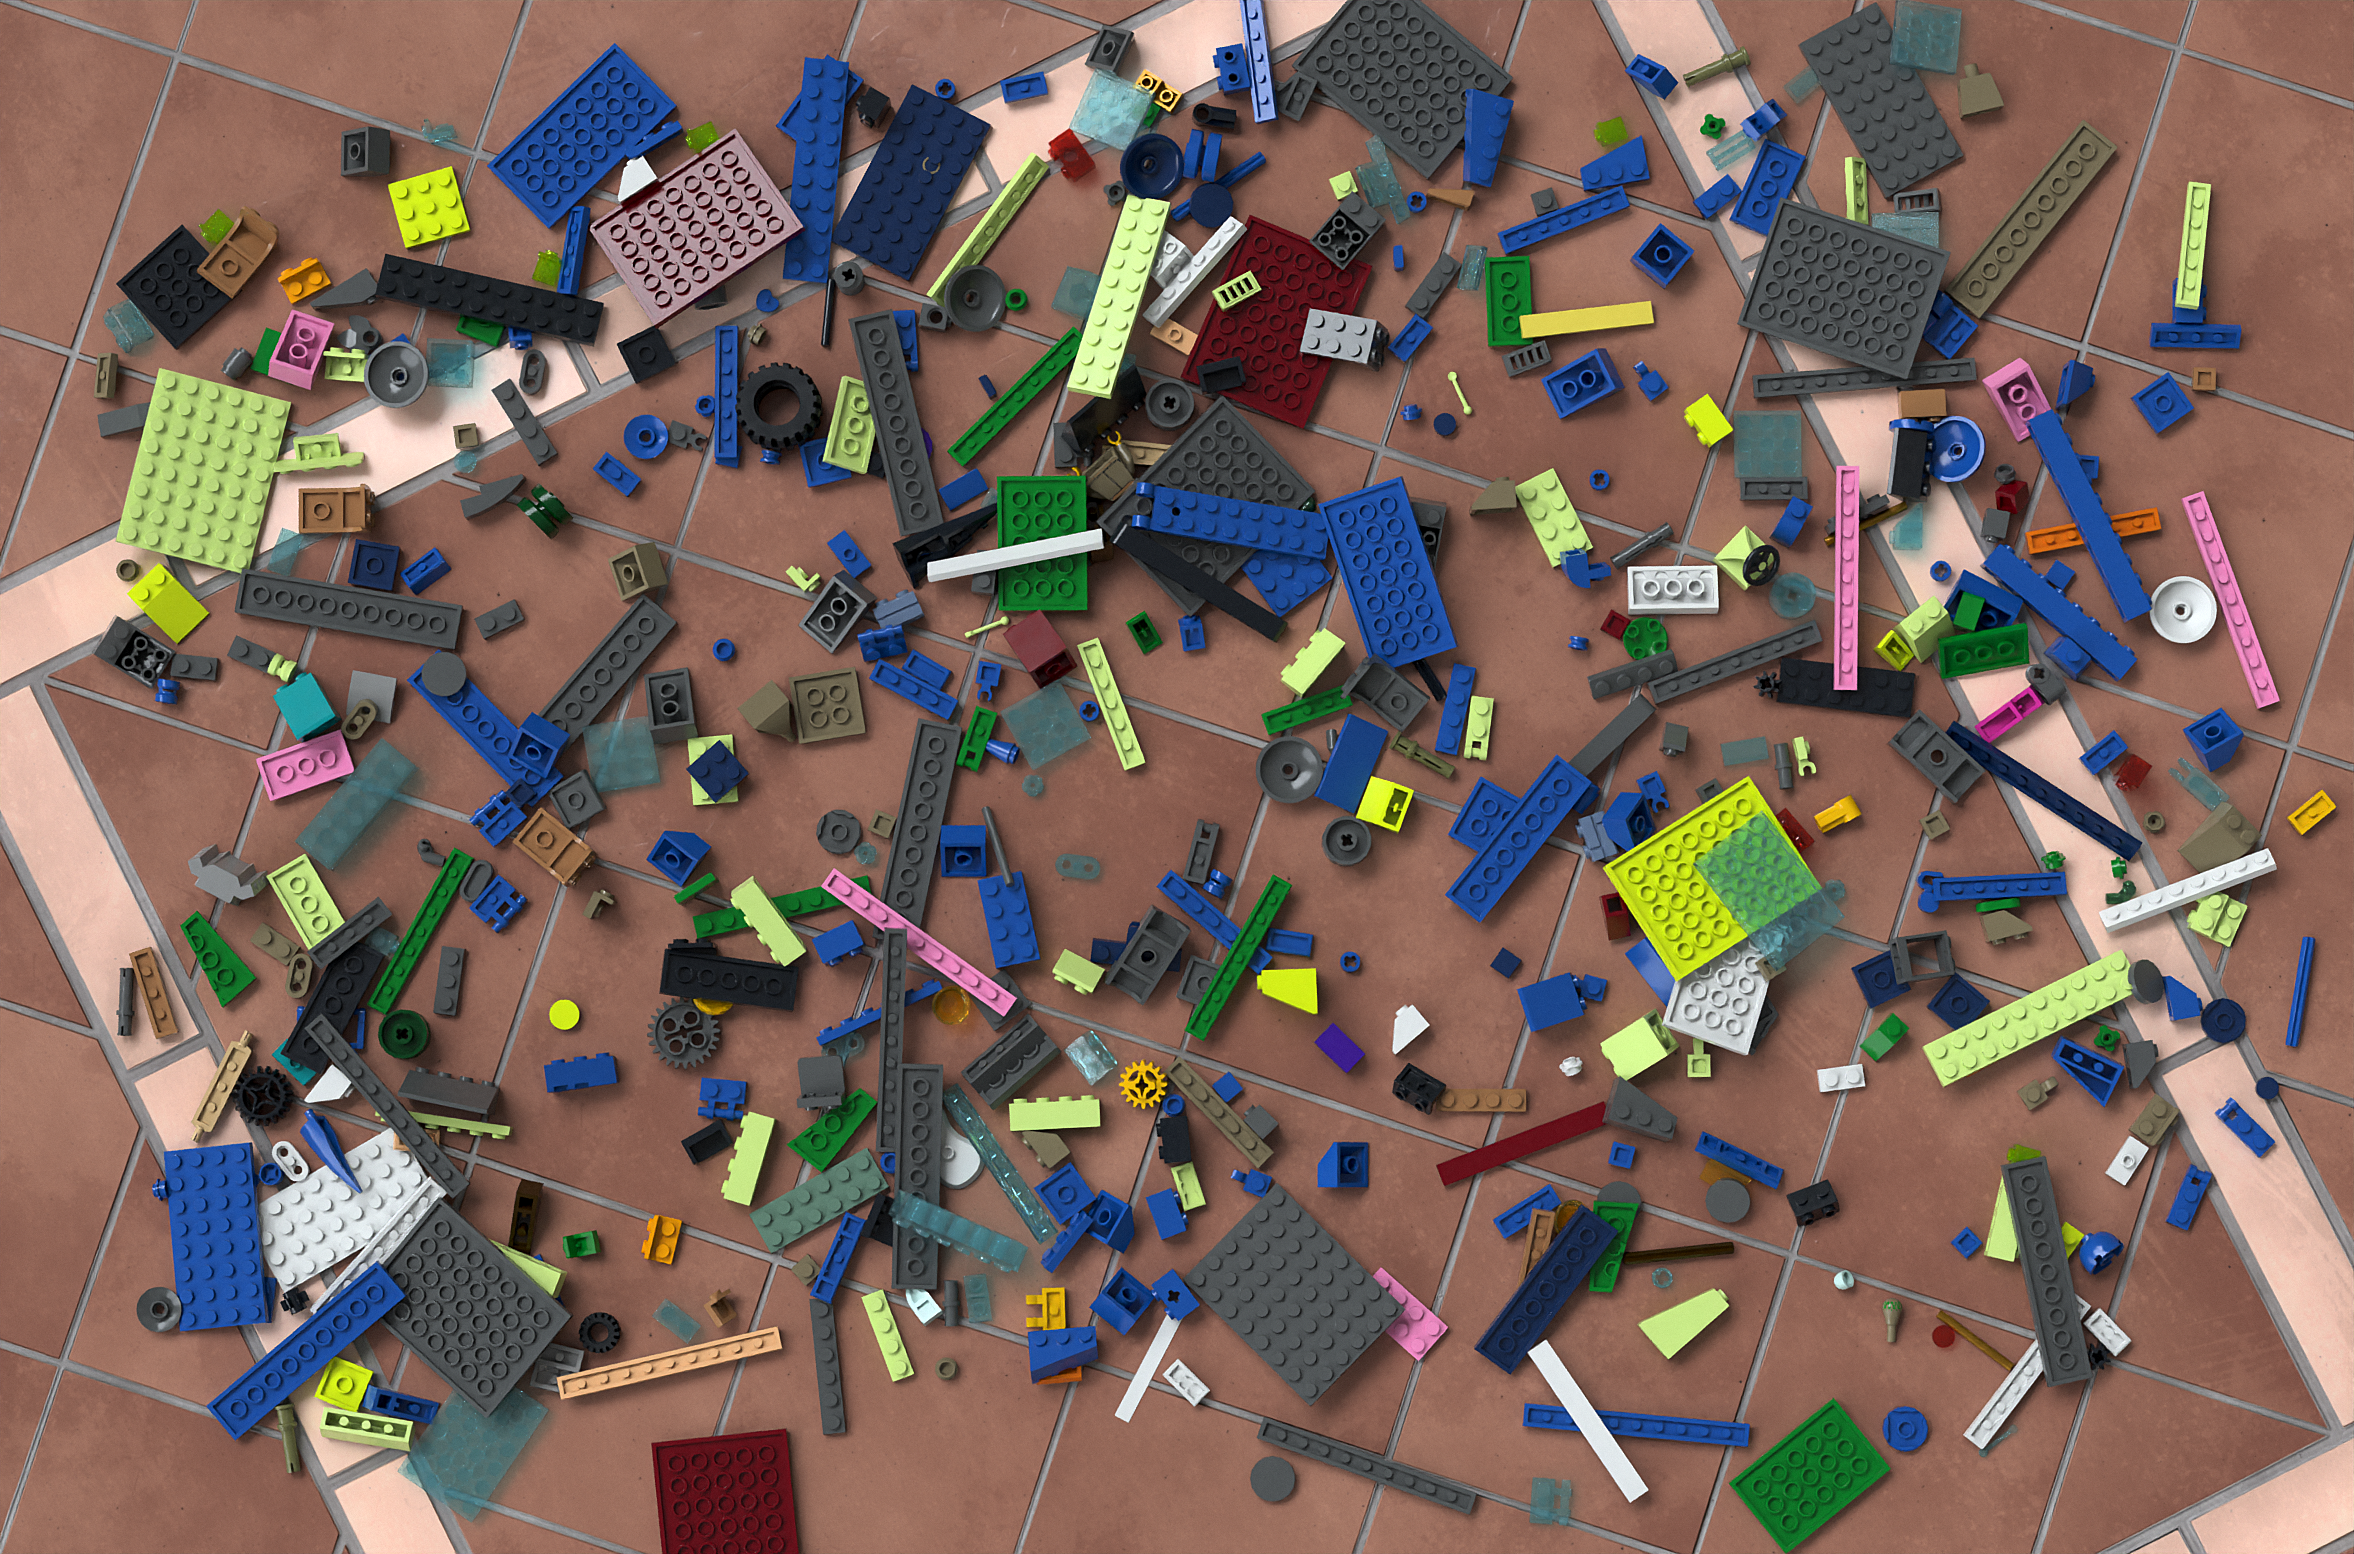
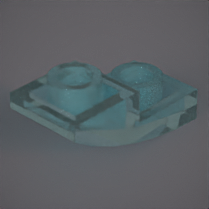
M986 1273L963 1276L969 1323L992 1321Z

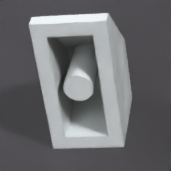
M643 156L632 158L626 163L628 166L624 168L618 194V200L621 204L658 180Z
M1405 1004L1396 1012L1398 1017L1394 1020L1392 1052L1394 1054H1397L1429 1026L1428 1022L1413 1005L1408 1008Z
M332 1064L304 1101L316 1103L343 1099L344 1096L348 1098L356 1087L353 1086L351 1081L336 1065Z

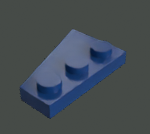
M1642 135L1580 168L1583 191L1649 180Z

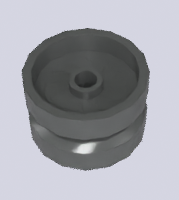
M1164 379L1149 389L1146 396L1145 411L1149 421L1155 427L1163 431H1176L1189 423L1194 411V398L1191 390L1184 383L1176 379ZM1171 402L1174 404V408H1166L1165 405Z
M1342 816L1334 819L1327 825L1322 835V848L1325 856L1332 863L1339 866L1350 867L1360 863L1367 856L1371 847V834L1368 827L1361 820L1353 816ZM1349 838L1350 845L1344 846L1342 839Z

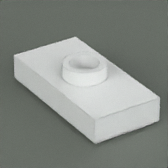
M2128 1136L2105 1174L2125 1186L2149 1148L2133 1137Z
M2100 1308L2083 1323L2114 1356H2117L2131 1342L2130 1338Z
M1179 1359L1162 1374L1194 1407L1210 1391Z

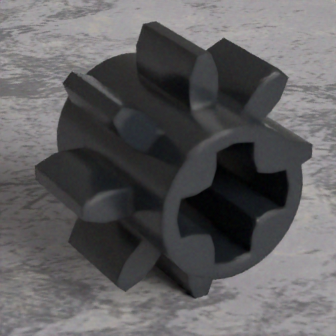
M1764 670L1763 676H1755L1758 683L1753 687L1761 690L1759 696L1763 697L1767 693L1769 698H1773L1772 693L1775 691L1781 692L1778 689V684H1781L1782 681L1775 679L1777 673L1773 672L1768 676V672ZM1770 681L1772 687L1767 688L1764 682Z
M298 1287L282 1294L285 1300L281 1301L280 1304L284 1312L290 1310L293 1315L307 1308L305 1302L309 1301V1297L306 1291L300 1292Z
M2090 1343V1349L2087 1351L2089 1363H2091V1370H2094L2096 1365L2104 1370L2103 1364L2111 1362L2110 1359H2107V1354L2111 1351L2103 1350L2102 1343H2099L2097 1348ZM2099 1351L2098 1354L2101 1356V1360L2095 1361L2092 1354Z

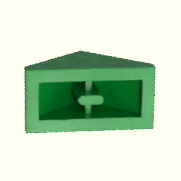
M1963 592L1953 621V628L1965 633L1975 632L1985 598Z
M1145 611L1125 622L1126 627L1143 654L1163 643Z

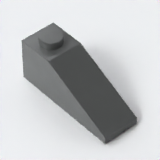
M365 268L310 302V305L314 310L365 306L366 304L372 305L380 300V298H375L377 282L370 271Z
M150 402L97 415L101 437L144 430Z

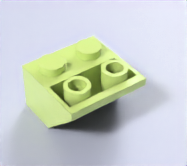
M1064 949L1052 973L1055 974V980L1065 985L1069 981L1076 985L1074 988L1076 991L1087 995L1088 992L1093 994L1105 969Z

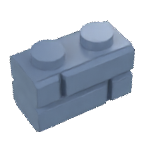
M903 590L896 594V599L891 601L884 599L875 604L876 608L872 610L881 629L886 628L885 626L890 624L903 627L925 617L913 591Z
M1604 811L1577 820L1578 825H1575L1578 837H1583L1586 846L1582 847L1586 859L1591 858L1592 862L1619 853L1615 842L1607 836L1606 830L1603 827L1602 818L1605 815Z

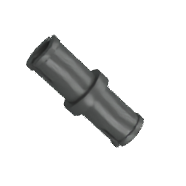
M1788 743L1773 745L1776 757V765L1774 766L1775 770L1778 771L1779 789L1794 788L1791 774L1793 765L1789 760Z
M944 1280L945 1301H942V1306H945L944 1326H959L958 1306H960V1300H958V1280Z

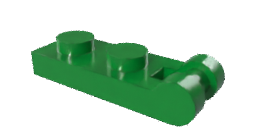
M976 706L956 762L957 766L963 767L964 765L971 768V771L978 772L998 713ZM968 751L976 753L974 760L966 757Z

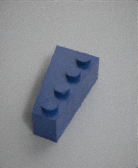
M1466 89L1463 181L1482 187H1491L1514 101L1476 89Z

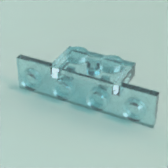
M1378 134L1365 142L1372 162L1359 165L1355 170L1369 205L1374 209L1389 204L1396 223L1400 224L1411 217L1409 207L1405 203L1400 184L1397 182L1393 172V166L1385 152V145Z

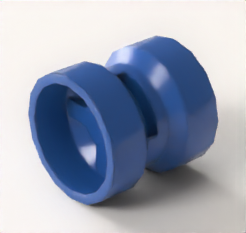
M158 679L157 686L159 691L155 695V701L177 705L178 697L176 693L180 689V682Z
M1213 869L1210 874L1211 878L1209 882L1204 884L1203 889L1222 899L1225 894V888L1230 886L1233 880Z
M267 1163L259 1170V1177L266 1185H277L283 1181L285 1172L277 1163Z

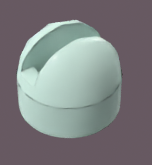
M1844 1270L1836 1274L1834 1284L1837 1288L1844 1290L1854 1285V1279L1849 1271Z

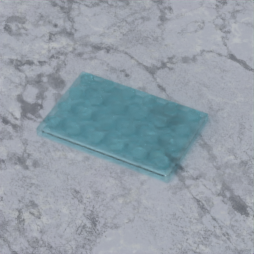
M1763 811L1757 813L1693 863L1775 971L1784 966L1845 917Z
M515 1386L494 1413L486 1419L453 1389L397 1472L472 1523L549 1409Z

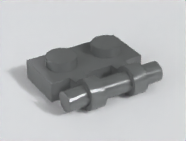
M1067 422L1053 423L1055 468L1077 467V458H1083L1084 467H1090L1093 464L1092 458L1095 457L1094 450L1088 454L1083 452L1078 456L1061 437Z

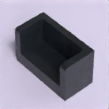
M1240 356L1196 366L1202 395L1246 385Z
M722 1119L681 1141L693 1165L702 1162L735 1143Z

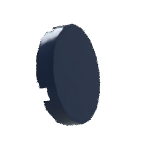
M1205 183L1193 191L1189 203V211L1192 218L1198 224L1205 227H1217L1226 222L1233 211V200L1225 187L1215 183Z
M2225 998L2216 999L2208 1003L2203 1009L2200 1018L2201 1028L2205 1035L2214 1042H2232L2240 1037L2245 1030L2246 1016L2242 1007L2235 1001Z

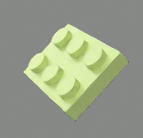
M733 735L688 739L690 765L719 740L734 755ZM691 776L694 806L739 802L737 785L715 803Z

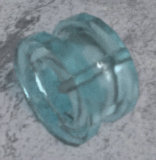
M1658 1268L1652 1273V1282L1659 1288L1668 1287L1672 1282V1274L1666 1268ZM1661 1271L1666 1272L1665 1276L1668 1275V1280L1663 1281V1284H1659V1280H1656V1275H1660Z

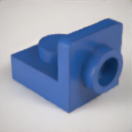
M1185 615L1182 619H1178L1183 651L1206 648L1200 616L1192 615L1189 617Z

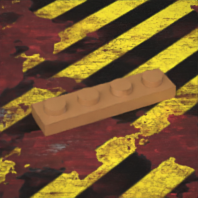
M152 947L129 953L155 1038L160 1039L178 1033L176 1021Z
M1445 1089L1436 1101V1111L1526 1112V1089Z
M1532 1207L1517 1288L1549 1247L1555 1211Z

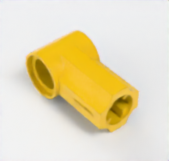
M1849 795L1813 818L1820 831L1824 833L1843 822L1846 823L1862 813L1852 795Z

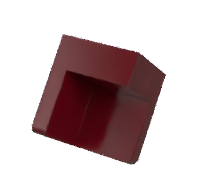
M2013 480L2008 484H2002L1995 491L1997 510L2018 514L2030 501L2028 483Z

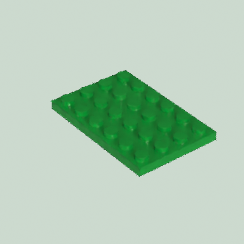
M1087 475L997 476L998 549L1086 532ZM1088 551L998 569L999 611L1039 609L1088 610Z
M1832 1398L1728 1483L1782 1551L1787 1554L1891 1468L1838 1402Z

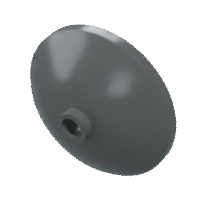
M968 265L957 270L949 279L944 293L945 309L950 319L959 328L971 332L984 331L994 326L1001 318L1006 306V291L1002 280L992 269L983 265ZM968 294L971 297L969 302L966 299Z
M401 341L388 342L378 347L368 358L364 369V383L368 393L376 402L389 408H403L416 402L426 390L429 381V366L425 356L415 346ZM403 373L404 379L400 381L399 376Z
M1284 736L1269 742L1260 752L1256 762V778L1259 786L1266 795L1281 803H1297L1307 799L1316 791L1323 775L1322 760L1317 750L1306 740L1294 736ZM1286 767H1291L1293 769V773L1291 775H1287L1285 773Z

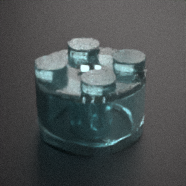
M1795 572L1779 577L1769 590V604L1772 610L1783 619L1793 620L1804 616L1813 607L1816 598V589L1812 581L1804 575ZM1789 591H1791L1792 594H1797V597L1794 599V601L1792 599H1788L1787 596L1790 594Z

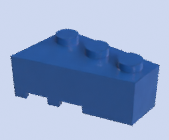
M2060 1035L2051 1053L2052 1058L2105 1107L2124 1066L2107 1056Z
M609 1052L596 1054L594 1059L580 1056L574 1057L573 1062L565 1063V1059L551 1061V1065H544L548 1093L619 1083L615 1056H610Z
M1095 1326L1028 1332L1032 1384L1039 1382V1379L1052 1375L1053 1377L1058 1375L1060 1371L1071 1367L1073 1369L1098 1359Z

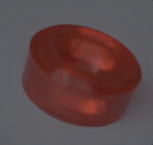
M1939 1325L1932 1332V1341L1938 1347H1949L1955 1340V1333L1949 1326Z

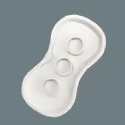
M942 1108L940 1182L948 1188L961 1189L971 1184L980 1175L985 1165V1158L981 1148L975 1142L961 1136L952 1128Z

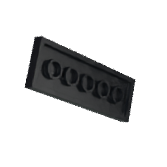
M1781 658L1779 680L1782 683L1778 684V689L1781 691L1780 693L1777 692L1776 702L1903 718H1910L1915 673L1857 666V690H1834V663Z
M357 941L331 961L280 1054L322 1075L330 1057L305 1030V1027L323 1013L340 1034L343 1035L385 955Z
M665 948L659 994L793 1012L799 967L789 965L784 967L781 964Z

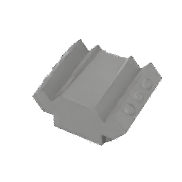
M216 844L203 848L188 860L191 873L198 877L195 886L232 905L239 906L241 900L254 897L270 883L266 877L268 875L267 870L256 873L254 863L247 864L232 856L230 851L219 854Z

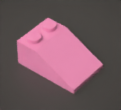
M292 309L270 359L268 376L311 390L324 357L323 351H326L334 323Z
M2021 358L1982 380L1991 400L2017 442L2030 435L2025 425L2028 420L2051 410L2029 364Z

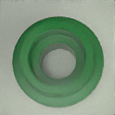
M1012 289L1007 293L1005 302L1009 309L1020 311L1026 307L1028 299L1023 290ZM1016 296L1021 299L1018 304L1012 302V299Z
M2116 857V860H2111L2114 878L2124 879V874H2127L2126 861H2121L2120 857Z

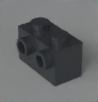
M871 86L866 95L862 94L856 103V106H858L857 112L861 119L860 122L869 128L873 126L879 128L892 107L890 98Z

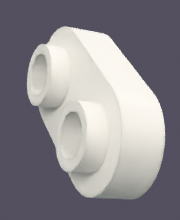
M281 1141L274 1145L272 1156L285 1174L293 1181L304 1180L309 1175L310 1168L294 1145L287 1141ZM283 1148H286L288 1150V1155L286 1157H283L281 1155V1150ZM297 1166L302 1168V1173L299 1175L295 1173Z

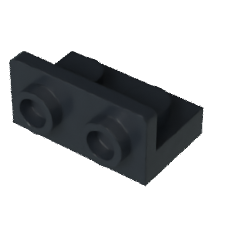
M1408 1063L1394 1080L1392 1093L1398 1099L1413 1105L1418 1111L1430 1115L1434 1103L1445 1091L1446 1084Z

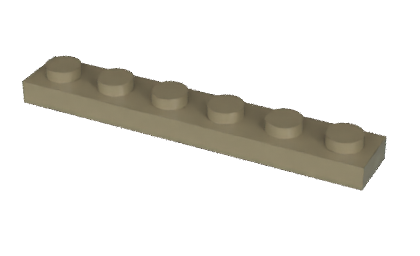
M1180 1056L1164 1071L1257 1168L1274 1153Z

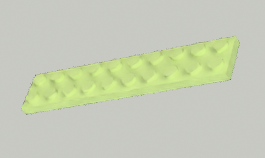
M1133 195L1127 196L1069 378L1068 391L1108 399L1112 398L1171 210L1170 202L1149 198L1142 199Z
M2121 949L1923 1046L1922 1049L1944 1088L2132 996L2131 989L2133 987L2128 982V970L2131 965Z

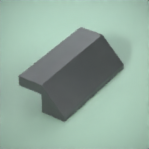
M1027 1014L961 1071V1074L990 1108L995 1110L1061 1051L1034 1019Z

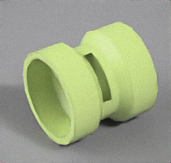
M277 653L273 657L267 673L273 676L278 675L281 677V680L288 683L295 674L298 663L292 660L287 661L284 656Z

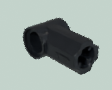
M1200 103L1194 107L1192 120L1197 126H1212L1234 130L1237 110ZM1204 110L1207 112L1208 118L1201 120L1196 116V112Z

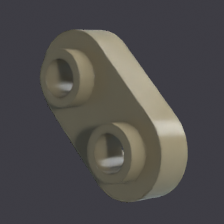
M370 699L360 700L342 723L341 730L344 736L349 739L361 737L378 713L377 705ZM363 707H368L370 712L364 711ZM351 723H355L358 728H352Z
M297 954L290 961L285 990L293 998H302L309 990L314 964L311 957L306 954ZM301 961H305L306 967L304 969L299 968V963ZM296 983L301 984L302 988L300 991H295L294 985Z

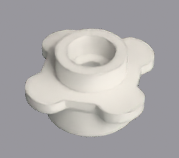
M1569 1057L1559 1067L1566 1076H1571L1582 1070L1581 1065L1583 1062L1580 1061L1579 1057Z

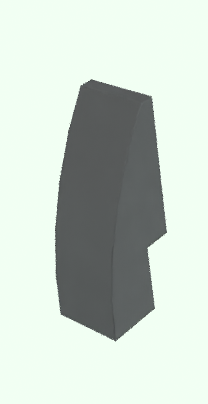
M520 474L479 486L481 495L460 500L464 517L469 520L481 516L504 503L525 483V476Z

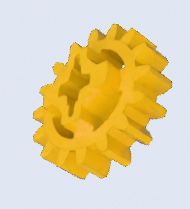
M1142 1059L1140 1065L1135 1060L1132 1062L1133 1068L1128 1065L1125 1067L1127 1073L1120 1075L1121 1078L1125 1079L1119 1083V1086L1125 1088L1121 1095L1127 1094L1126 1102L1132 1099L1134 1101L1133 1107H1136L1139 1103H1141L1142 1109L1146 1108L1147 1103L1153 1107L1155 1106V1100L1157 1102L1162 1101L1160 1094L1165 1095L1167 1093V1090L1163 1088L1169 1084V1082L1163 1081L1167 1074H1161L1159 1071L1162 1066L1160 1065L1155 1068L1153 1060L1146 1064V1060ZM1139 1070L1138 1077L1130 1079L1131 1075ZM1149 1071L1152 1072V1073L1155 1075L1156 1078H1154V1077L1149 1073ZM1143 1079L1144 1083H1148V1086L1146 1088H1144L1142 1084H1139V1082ZM1157 1089L1155 1095L1149 1097L1150 1090Z

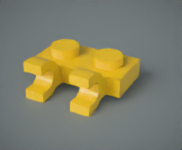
M1064 1287L1042 1288V1295H1026V1304H1042V1317L1026 1318V1327H1043V1330L1066 1328Z

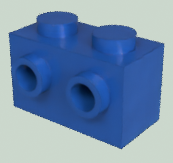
M1242 43L1216 48V55H1212L1214 68H1219L1220 76L1216 77L1218 89H1223L1224 95L1250 91V81Z

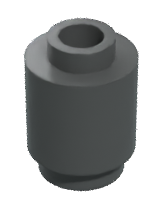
M242 347L239 350L234 348L222 364L223 368L221 371L234 381L238 377L241 378L253 362L250 359L252 355Z

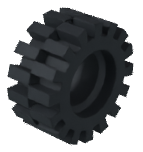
M604 1312L590 1314L580 1324L578 1333L580 1334V1342L590 1352L605 1353L610 1351L617 1345L621 1336L618 1321L612 1315ZM596 1324H603L608 1329V1337L602 1342L594 1340L591 1336V1330Z

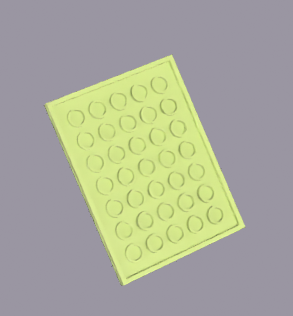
M159 368L115 542L240 574L242 568L249 569L274 473L273 466L277 461L291 402Z

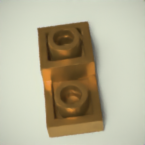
M1147 70L1143 71L1132 87L1142 96L1170 114H1173L1184 97L1181 92L1167 85L1162 79Z

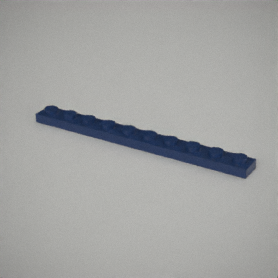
M1953 721L1945 731L1979 765L2127 861H2130L2141 847L2143 842L1956 721Z

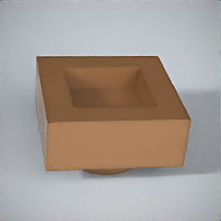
M2193 367L2192 391H2215L2216 368Z

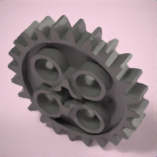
M680 997L679 1003H676L675 999L671 998L672 1005L669 1006L666 1002H663L664 1010L656 1008L659 1014L658 1017L651 1015V1019L655 1024H648V1028L652 1029L653 1032L647 1033V1037L654 1038V1040L649 1042V1046H656L652 1052L653 1054L660 1052L659 1061L666 1058V1066L675 1062V1069L680 1064H683L684 1069L687 1070L688 1063H691L693 1068H696L697 1060L704 1064V1056L711 1058L709 1049L716 1051L717 1048L712 1043L719 1042L720 1040L714 1036V1034L720 1033V1029L714 1028L719 1022L718 1020H711L714 1015L706 1014L699 1010L693 1004L692 998H689L688 1002H684V998ZM692 1013L697 1016V1021L690 1025L684 1019L686 1015ZM670 1020L676 1024V1027L673 1031H666L663 1028V1024ZM697 1026H703L701 1030L688 1032L687 1038L679 1035L667 1041L664 1039L667 1036L679 1034L681 1028L689 1031ZM695 1035L703 1036V1044L699 1046L694 1045L691 1041L692 1037ZM673 1042H680L683 1048L680 1052L675 1053L671 1051L670 1045Z

